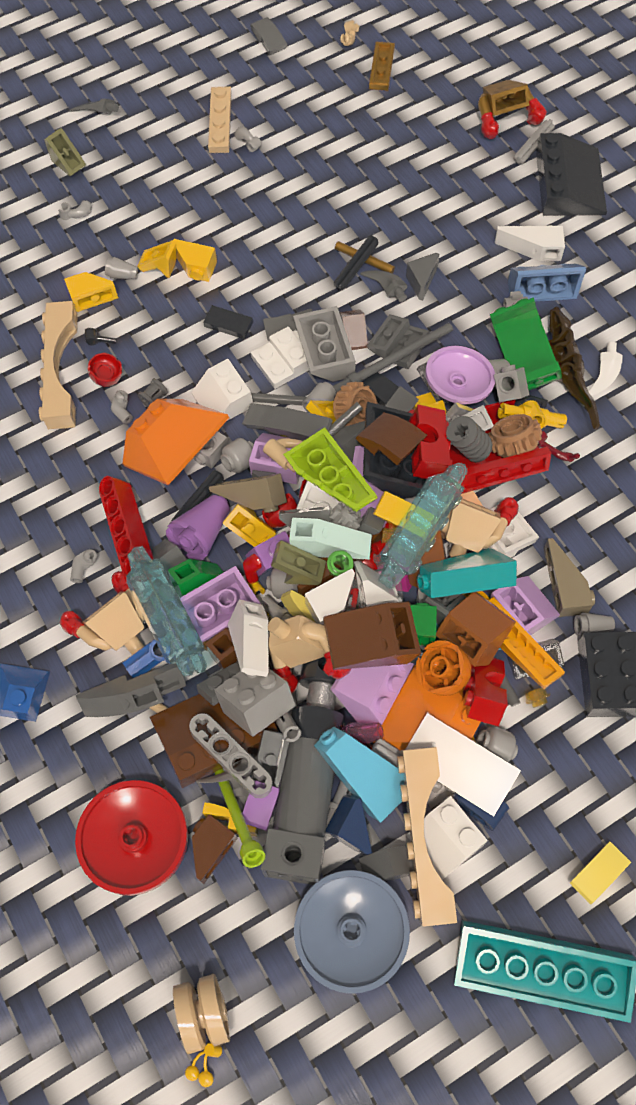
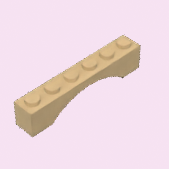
M73 301L46 303V310L42 313L45 330L41 333L44 349H41V359L44 363V368L40 369V376L43 382V387H40V398L43 403L42 407H39V417L41 421L45 422L47 429L76 427V407L71 395L60 384L59 364L65 347L77 333V312Z
M437 747L401 750V756H397L398 772L404 774L405 784L400 785L402 802H407L408 813H403L405 831L410 830L411 842H406L408 860L413 859L414 871L409 872L411 889H416L417 900L413 901L414 918H419L422 926L457 923L454 893L442 881L434 869L424 838V816L427 801L432 788L440 777Z

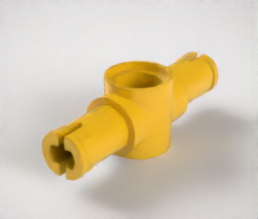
M527 401L520 406L502 403L500 405L501 408L498 409L499 418L503 419L511 415L525 414L530 416L532 420L537 419L541 429L546 426L563 429V424L566 425L567 416L565 414L553 413L548 409L540 408L536 401Z

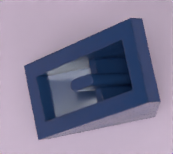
M343 796L325 832L354 851L367 855L371 854L372 850L362 800L360 797Z

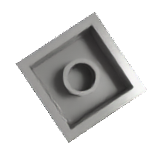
M269 668L267 677L251 676L240 671L214 689L223 713L252 737L296 706L287 681Z

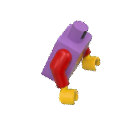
M286 531L255 546L245 555L246 559L243 562V569L247 584L254 594L258 591L262 595L265 593V589L259 583L258 577L274 568L271 566L276 544L281 540L290 544V534L287 535Z

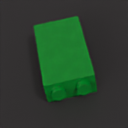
M534 297L521 299L512 306L498 308L494 313L490 314L505 360L510 365L515 364L516 369L524 367L528 390L562 378L558 361L556 362L537 312Z

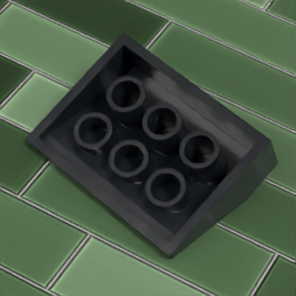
M540 133L536 156L543 216L606 215L607 208L599 149L562 133Z
M367 402L365 428L383 413L395 415L408 422L412 413ZM364 447L363 478L381 491L391 493L403 500L419 497L425 500L428 505L436 494V481L413 476L411 457L416 448L400 464L396 465L380 450L373 455Z

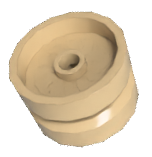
M215 974L199 978L197 984L198 997L190 982L173 986L176 1019L187 1054L204 1050L206 1045L205 1030L210 1042L214 1046L230 1042L227 1008Z

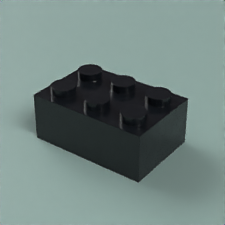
M636 632L583 633L578 641L586 717H636Z

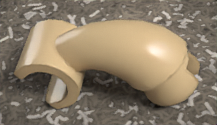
M354 20L344 24L346 33L341 35L340 40L345 46H350L354 43L355 32L359 31V25L357 23L354 24Z

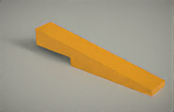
M483 591L477 592L516 621L494 597L490 599ZM464 593L463 595L467 598L471 593ZM516 621L500 648L541 688L545 689L564 675L565 671Z

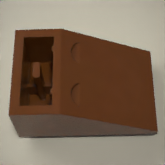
M410 602L383 603L323 617L333 670L404 665L410 663L421 654Z

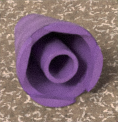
M212 495L174 519L167 526L166 536L168 540L176 544L179 549L182 548L187 552V558L202 561L209 554L223 525L222 522L230 511L228 501L222 496Z

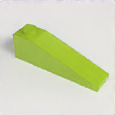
M326 428L321 429L283 454L298 475L355 512L378 498Z

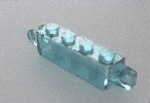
M456 463L448 466L444 473L428 477L412 505L380 553L381 561L385 565L378 581L386 587L393 589L405 575L414 574L422 564L420 559L425 551L428 552L433 547L436 541L434 537L438 530L441 531L449 521L448 514L462 500L460 495L465 488L461 483L468 472L465 464Z
M143 546L134 547L127 555L131 571L127 574L126 583L166 663H176L184 677L193 675L194 670L197 673L205 672L207 664L201 652L204 645L160 559L151 560Z

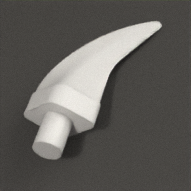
M608 342L607 352L600 353V375L589 390L591 396L609 387L620 372L622 355L616 352V342Z

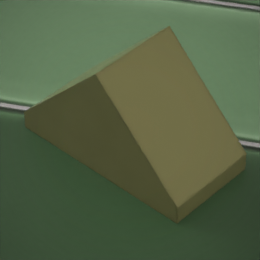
M59 128L44 139L51 161L67 175H73L86 165L62 128Z

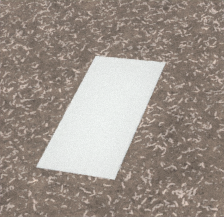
M428 713L405 749L437 747L440 777L437 781L493 816L521 771Z

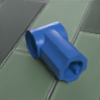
M157 636L122 663L133 678L147 673L160 662L168 659L172 653V643L165 636ZM162 641L168 645V651L165 654L159 655L154 651L153 646L157 642Z

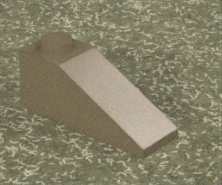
M281 473L226 481L209 486L210 492L252 510L263 509L264 512H272L278 510V505L287 502Z
M553 538L548 539L544 547V554L556 610L560 614L559 617L581 615L583 612L589 613L595 604L594 591L590 590L588 581Z

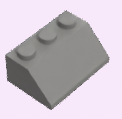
M337 306L293 316L312 375L334 382L346 379L347 375L355 371L356 361Z

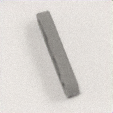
M197 714L191 719L189 727L193 738L250 795L260 799L270 794L272 791V779L269 773L216 721L207 714ZM198 723L202 725L208 723L207 729L212 735L210 739L203 730L197 732ZM221 739L227 741L229 747L225 752L219 753L213 749L216 741ZM236 759H245L248 762L247 769L242 772L235 771L232 764ZM253 769H256L253 772V776L258 781L265 779V789L260 787L256 790L254 789L255 782L249 776Z

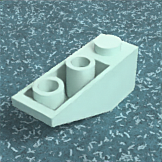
M292 518L289 538L291 545L316 557H329L333 552L341 550L349 553L352 559L370 560L371 534L321 519Z

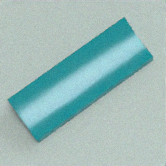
M462 920L454 986L631 1023L636 990V958L630 954Z

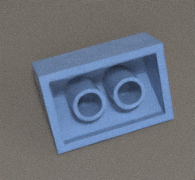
M577 263L511 268L508 278L509 293L521 291L523 297L527 296L528 299L534 297L535 302L577 299L586 268Z

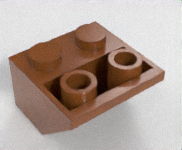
M473 592L449 612L437 630L436 636L441 640H447L462 648L469 656L470 663L474 667L486 666L490 664L516 621L479 593Z

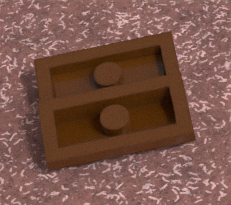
M383 413L357 435L355 439L373 455L380 450L398 465L417 448L420 441H424L427 434L400 417Z

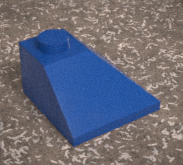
M0 663V716L36 722L50 672Z

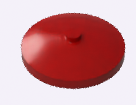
M124 781L111 785L101 791L84 809L76 829V854L85 874L102 889L118 895H140L160 887L176 872L186 852L188 827L180 805L165 789L146 781Z

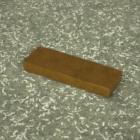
M375 43L369 89L389 90L395 43Z

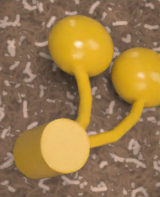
M208 1043L204 1051L198 1053L192 1065L186 1068V1078L190 1081L198 1079L203 1087L211 1086L214 1078L212 1073L207 1070V1057H220L222 1047ZM205 1054L204 1071L199 1074V1069L195 1066V1063L201 1055Z

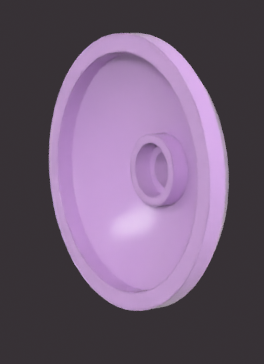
M448 346L441 348L430 356L426 365L425 375L429 386L436 394L450 402L460 404L480 402L489 396L495 385V371L491 363L482 354L467 347Z

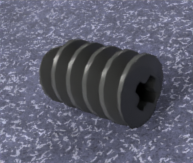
M460 416L450 422L446 432L447 439L472 462H480L490 455L493 445L492 440L472 418Z

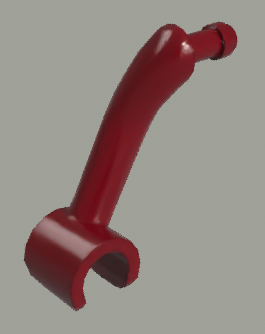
M542 431V439L538 442V448L548 447L552 455L564 461L573 462L574 459H579V453L562 452L545 442L548 436Z

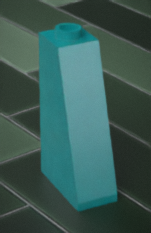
M493 548L481 550L479 553L472 552L421 565L417 584L420 591L430 598L516 586L517 561Z

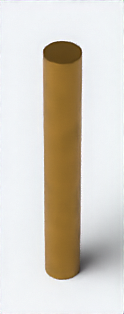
M337 241L335 244L336 250L351 257L357 252V249L340 241ZM371 255L365 261V263L382 271L393 274L395 266Z

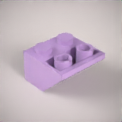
M262 433L255 440L249 459L251 475L252 470L276 474L281 473L282 482L297 484L300 475L292 472L289 468L284 470L263 452V448L269 440L287 437Z
M529 576L517 578L516 586L498 588L492 592L490 599L494 597L530 635L560 616Z

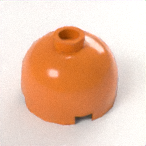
M447 640L428 644L424 648L426 651L423 653L422 658L418 657L416 661L415 673L418 682L427 691L440 696H451L460 692L467 685L471 677L469 656L462 648Z

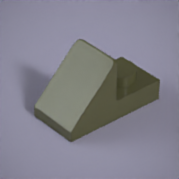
M281 540L276 544L271 566L287 573L285 578L286 584L319 585L322 581L326 561Z

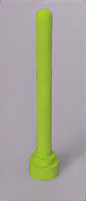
M220 769L215 772V775L221 774L225 771L223 769ZM229 780L218 782L242 843L240 849L242 862L248 868L257 867L265 860L262 845L252 839Z

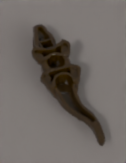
M556 306L550 310L549 328L553 339L548 340L562 374V378L556 381L564 384L568 391L585 406L592 426L597 430L600 425L596 403L585 385L583 378L585 366L571 329L572 323L563 314L561 309Z

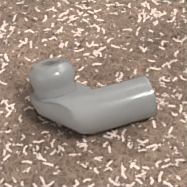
M119 390L113 397L111 411L124 424H129L133 416L126 410L128 394L123 390Z
M88 549L73 559L71 582H83L84 571L97 560L98 556L95 550Z

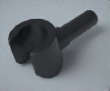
M94 328L85 329V340L90 346L96 345L98 342L116 344V338L97 335V331Z

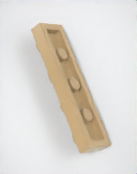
M211 87L209 153H229L231 87Z

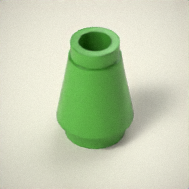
M341 550L333 552L327 560L329 573L337 577L353 569V559L350 554ZM334 564L340 565L341 570L336 568Z

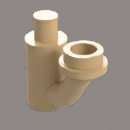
M290 438L271 439L265 444L263 452L284 470L289 468L295 473L283 454L288 451L286 448H294L303 441Z

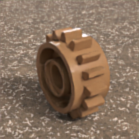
M348 382L347 385H342L333 403L335 419L337 420L351 406L358 402L363 410L345 426L365 421L367 402L377 404L376 397L369 389V386H364L363 382Z
M525 414L511 415L499 420L494 424L491 432H489V437L493 444L492 452H498L499 456L505 458L534 450L539 440L542 439L541 434L543 433L540 423H538L537 419L532 420L530 416Z

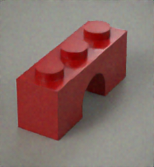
M418 404L409 422L427 434V437L424 441H420L411 457L413 476L441 482L446 473L451 471L453 464L449 453L451 442L447 439L446 434L449 422L446 421L445 410Z
M493 658L490 664L486 666L474 667L471 664V677L463 688L466 691L463 705L467 706V718L499 727L508 706L507 690L500 688L505 677V664L503 660Z

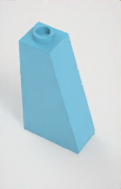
M336 727L325 731L320 736L319 741L314 747L351 794L361 798L363 809L366 813L381 823L402 802L400 785L405 784L404 774L399 773L397 767Z

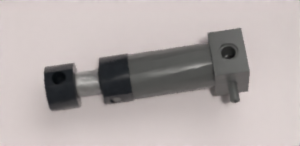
M325 657L301 665L298 682L301 686L308 689L306 704L293 707L291 713L293 720L301 731V735L298 740L289 742L272 829L268 828L265 847L262 846L265 860L261 865V871L264 877L310 885L319 882L325 852L324 837L335 774L314 745L325 731L333 727L342 731L345 720L341 713L333 710L336 695L332 692L331 687L336 679L325 674L323 670L327 662ZM292 853L301 855L299 861L295 863L288 862L287 858Z

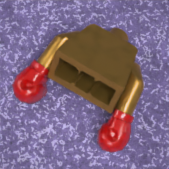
M505 80L485 86L483 94L478 101L482 122L481 132L489 140L494 139L499 131V124L494 120L493 116L525 107L528 112L527 123L537 126L543 122L547 114L545 107L537 98L533 97L528 84L512 80Z

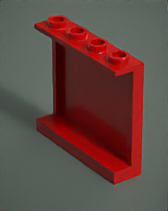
M515 400L484 406L493 425L502 419L498 417L500 405L506 403L515 406ZM452 444L449 453L453 464L451 471L446 474H454L459 478L460 484L457 490L459 495L549 471L551 451L548 447L538 448L537 446L532 451L505 458L499 456L498 452L493 453L491 451L485 460L472 462Z

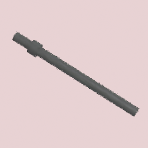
M447 323L367 368L347 375L345 380L333 386L336 394L341 390L342 385H347L348 382H361L452 332V325Z

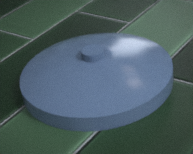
M349 870L328 875L309 889L298 907L294 922V941L298 956L310 975L329 989L352 994L373 990L383 985L397 972L408 950L410 926L406 909L392 887L372 874Z

